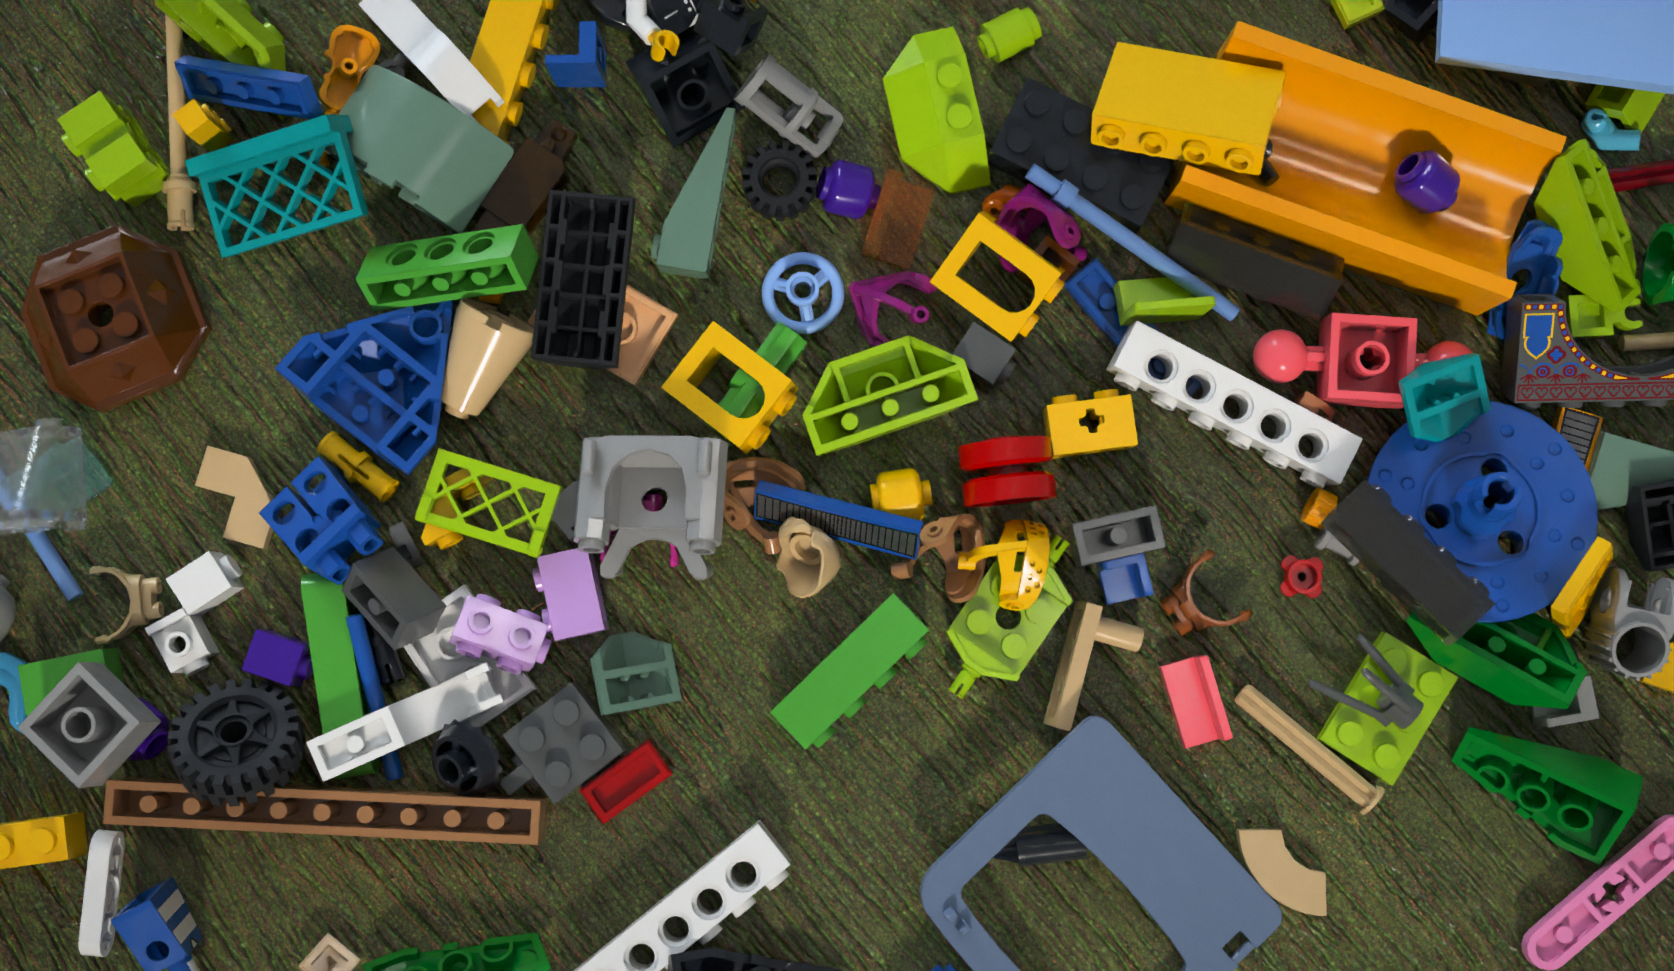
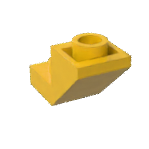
M461 469L445 477V480L450 487L471 476L469 470ZM485 475L479 478L484 490H486L484 484L493 480V478ZM474 481L452 492L462 514L463 511L456 498L461 496L462 500L465 501L481 494ZM447 495L436 500L432 513L450 519L457 517ZM427 523L421 536L425 546H439L440 550L447 549L464 539L460 533Z

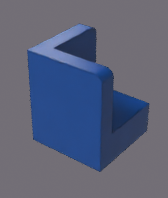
M1144 553L1095 564L1105 605L1153 595Z

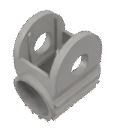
M1609 567L1592 599L1590 607L1591 621L1585 626V636L1582 638L1586 645L1584 651L1591 655L1590 661L1599 664L1600 668L1627 679L1629 677L1636 681H1639L1640 677L1651 679L1652 674L1662 672L1661 668L1665 663L1669 662L1668 657L1672 650L1669 641L1674 635V580L1662 577L1654 583H1650L1642 607L1628 604L1632 580L1628 579L1626 571L1617 567ZM1633 629L1635 634L1633 650L1625 659L1618 661L1616 656L1618 641L1624 633Z

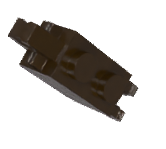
M555 119L535 140L528 136L522 145L520 143L516 144L513 147L514 154L480 204L485 212L477 222L478 226H474V231L523 224L528 235H532L547 214L549 190L564 191L570 182L569 171L565 161L578 138L576 133Z

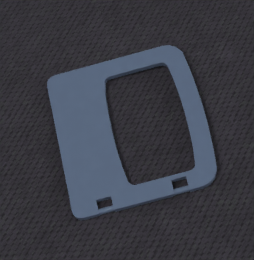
M1096 715L1082 720L947 849L923 875L919 889L921 904L925 912L973 971H1021L978 922L963 901L961 891L963 886L1029 822L1038 815L1047 814L1082 842L1146 909L1181 955L1183 965L1180 971H1234L1238 964L1255 947L1258 948L1279 927L1282 920V912L1276 902L1112 724L1103 717ZM1240 931L1247 940L1229 957L1222 948Z

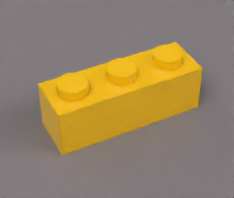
M192 99L172 114L185 133L209 152L224 148L234 141L229 133L232 130L230 125L223 117L220 118L214 110L212 111L206 103L201 105L195 99Z

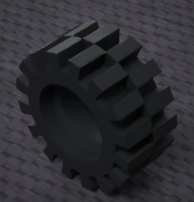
M776 140L769 141L768 147L763 148L760 145L755 148L756 153L748 156L746 159L747 165L746 167L743 166L742 170L743 190L747 202L751 204V208L756 213L758 211L762 213L763 218L770 220V217H774L776 221H784L785 217H790L792 220L798 217L797 214L799 212L805 213L809 209V203L814 201L817 189L816 167H814L810 155H805L803 148L799 145L795 148L791 146L789 141L784 140L783 145H776ZM774 167H786L794 173L796 184L789 194L775 196L765 189L763 184L764 177Z

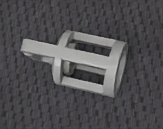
M767 53L761 59L734 96L736 102L741 106L745 105L773 127L783 139L786 138L795 146L799 145L802 147L803 152L809 154L811 158H817L825 150L829 149L843 123V116L839 111L818 95L819 92L814 88L810 89L777 63V59L770 53ZM764 80L768 81L793 101L786 111L758 89ZM813 109L828 120L815 138L814 143L798 131L799 128L804 131L816 116L812 112Z

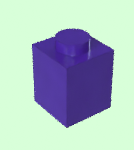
M256 629L241 670L287 686H300L303 680L307 681L313 673L309 643L270 629Z

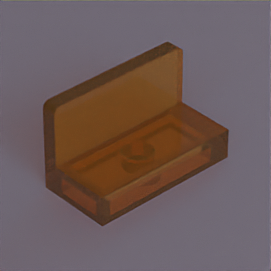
M888 168L863 246V256L908 270L912 266L934 192L930 189L904 182V173Z

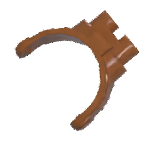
M1211 549L1201 553L1194 562L1190 563L1180 582L1170 589L1171 594L1159 601L1167 616L1173 613L1176 620L1172 624L1181 637L1193 629L1199 632L1208 626H1229L1237 622H1244L1252 616L1251 609H1247L1231 619L1218 621L1203 615L1194 605L1190 594V581L1197 567L1204 561H1209L1215 555V552Z

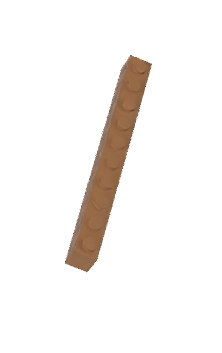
M124 776L106 780L103 824L539 845L546 840L548 797L509 796L504 794L464 796L457 795L454 792L297 784H286L282 787L274 783L275 793L269 797H266L260 791L256 793L258 802L248 804L246 797H241L240 806L230 807L226 798L222 806L212 805L209 798L205 802L197 799L194 792L190 794L185 789L180 779Z

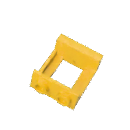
M984 210L977 214L930 283L1012 342L1019 333L1026 338L1038 322L1040 317L1034 312L1041 302L1046 300L1051 304L1065 285L1059 278L1066 269L1062 266L1057 268L999 226L996 223L997 219ZM982 242L1024 272L1032 280L1035 287V297L1031 305L1025 310L1010 312L1001 308L958 276Z
M712 321L661 386L670 396L709 424L745 454H748L752 448L757 450L763 445L771 432L768 427L778 414L784 416L792 408L797 399V396L794 394L798 390V387L790 378L714 321ZM722 355L758 381L763 387L765 393L764 404L761 410L754 416L737 418L697 389L698 385Z

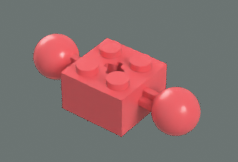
M1331 313L1319 321L1318 346H1306L1302 338L1292 331L1284 329L1273 330L1264 334L1257 341L1253 350V363L1257 372L1264 379L1273 383H1287L1296 379L1303 371H1317L1316 397L1329 405L1401 409L1404 407L1398 383L1401 379L1423 363L1471 354L1473 352L1460 342L1443 341L1432 346L1425 354L1416 353L1418 318ZM1363 354L1364 360L1371 362L1372 366L1368 369L1361 364L1360 356Z

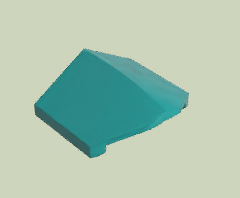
M1477 353L1423 363L1398 382L1410 434L1415 438L1433 442L1442 441L1459 434L1480 414L1483 415L1491 409L1481 360Z

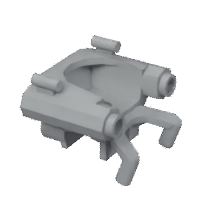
M608 435L584 438L581 447L573 542L578 543V550L585 553L604 552V547L609 545L610 531L617 532L600 565V575L606 579H612L622 575L623 564L631 548L648 540L665 541L678 549L692 577L697 580H705L714 574V565L709 561H705L702 555L714 554L715 548L722 544L728 443L721 439L694 436ZM648 490H664L666 492L667 503L661 510L652 512L644 508L643 497Z

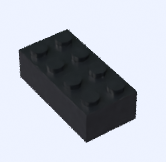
M1028 77L990 150L988 164L1045 192L1025 178L1027 172L1035 163L1061 182L1064 179L1069 181L1079 189V195L1137 234L1175 160L1092 144L1091 124L1094 109Z

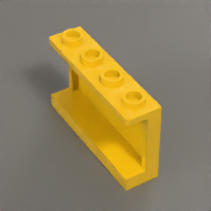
M1117 42L1092 113L1091 143L1153 157L1178 160L1238 173L1260 175L1275 114L1279 112L1286 71Z

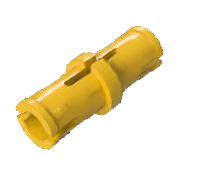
M331 431L319 443L317 447L319 454L325 456L344 471L343 475L351 483L358 482L376 496L380 502L384 503L389 500L398 489V480L393 479L372 462L373 457L366 451L359 452L342 439L337 432Z

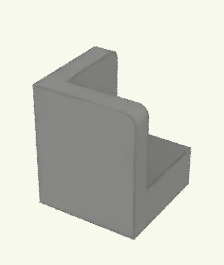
M1588 675L1582 681L1568 709L1530 706L1534 726L1555 727L1600 718L1591 676Z

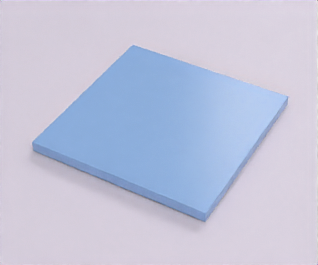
M1438 0L1435 63L1674 94V0Z

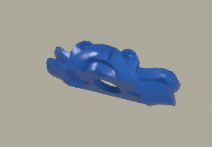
M1530 220L1513 243L1507 258V278L1511 280L1514 273L1520 269H1526L1528 272L1526 284L1521 289L1514 291L1513 294H1552L1555 296L1559 286V276L1563 269L1562 259L1557 257L1556 253L1563 237L1562 233L1552 225L1541 220ZM1507 301L1489 310L1487 334L1499 337L1502 340H1505Z

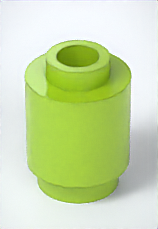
M1016 7L980 26L981 35L977 36V42L986 59L992 57L997 63H1000L1034 46L1035 40L1042 37V31L1037 17L1029 7L1021 10Z

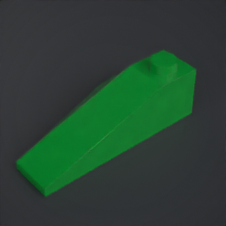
M1468 727L1451 759L1453 763L1491 793H1501L1516 805L1515 812L1522 818L1527 820L1531 817L1548 831L1546 837L1557 846L1598 865L1601 864L1635 812L1644 779L1643 776L1601 757Z
M537 932L487 938L481 945L459 947L458 942L445 943L441 950L420 952L418 947L404 948L362 964L363 971H548L551 969Z

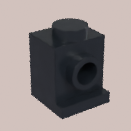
M700 0L696 8V13L699 16L693 30L735 57L755 45L769 10L763 6L753 10L747 6L745 0Z

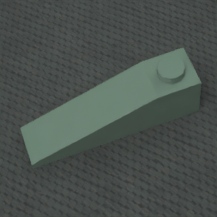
M727 107L666 217L663 223L662 234L654 235L651 258L657 259L656 265L660 272L706 280L710 278L737 125L735 108Z

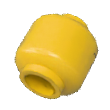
M914 468L881 472L877 475L876 483L870 484L873 509L921 521L925 515V506L933 505L929 480L921 481L919 473Z

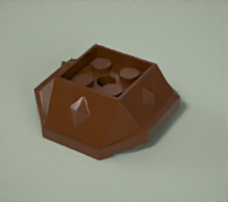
M117 224L38 256L21 311L50 390L101 412H107L182 381L191 367L201 343L204 344L212 330L183 254ZM112 308L113 319L108 325L103 327L101 323L102 314L107 309Z

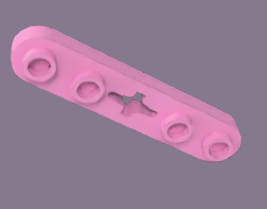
M1663 815L1656 819L1529 928L1524 934L1521 943L1522 953L1526 960L1532 965L1547 971L1562 967L1673 872L1674 815ZM1620 882L1619 887L1614 891L1618 897L1616 901L1607 898L1600 901L1606 893L1602 887L1605 883L1616 885Z

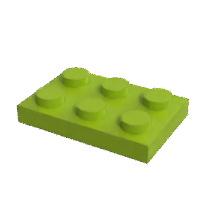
M1381 632L1373 645L1402 680L1415 689L1413 695L1424 704L1421 713L1407 728L1400 729L1393 722L1385 727L1375 718L1338 702L1316 739L1384 783L1393 786L1459 677L1387 632ZM1367 654L1344 693L1380 709L1381 707L1376 704V701L1381 692L1361 674V670L1363 668L1369 669L1388 686L1393 683L1370 655Z

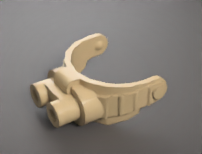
M92 566L90 568L89 574L99 576L103 573H111L118 577L127 588L130 598L129 614L123 625L109 636L101 635L100 637H95L96 644H110L115 640L126 637L138 626L149 624L150 619L164 617V605L161 601L157 602V594L162 592V582L159 577L146 578L143 574L132 575L115 567Z

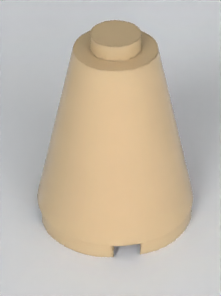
M472 298L461 299L456 307L442 394V402L446 404L444 410L455 417L465 420L468 419L469 415L478 416L532 346L534 327L526 321L512 314L508 317L497 312V307Z

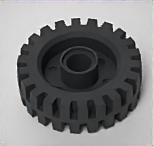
M235 679L227 680L226 689L223 690L219 689L218 684H214L208 687L210 695L207 697L198 692L192 697L195 706L185 703L179 709L181 717H174L171 723L173 731H168L167 738L169 743L168 751L173 767L185 789L190 794L194 792L196 798L203 802L209 798L212 805L222 806L226 798L229 806L232 807L240 806L241 797H246L248 804L258 802L256 793L260 791L266 797H269L275 793L273 785L275 782L282 787L290 781L288 772L293 774L297 772L300 767L298 759L303 760L305 753L303 726L289 696L286 697L284 691L277 686L272 689L268 682L261 680L259 685L256 686L254 679H244L242 687L238 686Z

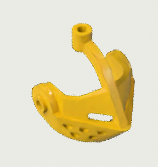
M1025 519L1009 520L1004 523L1003 533L998 544L980 546L968 553L959 552L958 569L975 570L976 563L979 560L997 556L1001 573L999 606L1013 611L1028 609L1036 602L1046 577L1050 552L1048 529L1045 524ZM1022 537L1025 538V540H1023V541H1018V540H1017V539L1022 538ZM1017 552H1024L1022 570L1015 572L1014 566Z

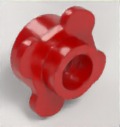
M1293 555L1283 558L1281 568L1284 570V581L1280 584L1281 593L1286 597H1292L1295 594H1305L1308 598H1317L1322 593V586L1320 585L1322 581L1321 571L1323 570L1322 561L1317 557L1300 560ZM1299 573H1303L1305 575V579L1303 581H1300L1298 579Z

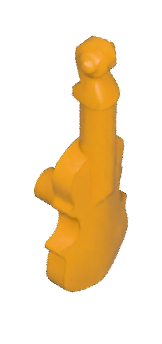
M340 25L332 31L329 49L324 53L330 59L332 67L330 72L324 74V83L318 95L320 101L326 107L325 114H339L360 83L361 77L377 60L380 53V43L369 31L352 25ZM325 151L323 152L319 163L324 167L329 166L330 161L328 160V154Z

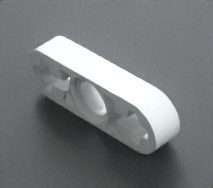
M97 830L90 842L78 941L81 955L106 957L114 942L115 927L110 920L118 911L125 838L121 831Z

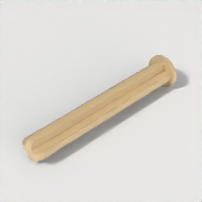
M1246 685L1235 698L1236 704L1360 806L1359 812L1362 815L1368 813L1382 798L1385 792L1382 786L1375 788L1255 687Z

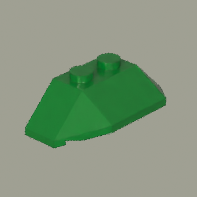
M1417 602L1406 620L1434 662L1512 705L1568 709L1587 674L1583 664L1578 662L1571 645L1560 628L1535 613L1505 622L1474 623L1443 616Z

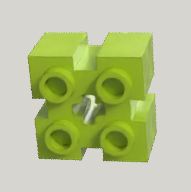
M98 91L57 119L66 132L61 136L63 142L76 157L83 155L86 159L85 162L89 168L85 170V174L100 192L106 190L115 201L122 199L136 208L162 190V182L166 181V178L170 176L169 168L159 153L153 149L148 137L132 113L121 105L117 106L102 91Z

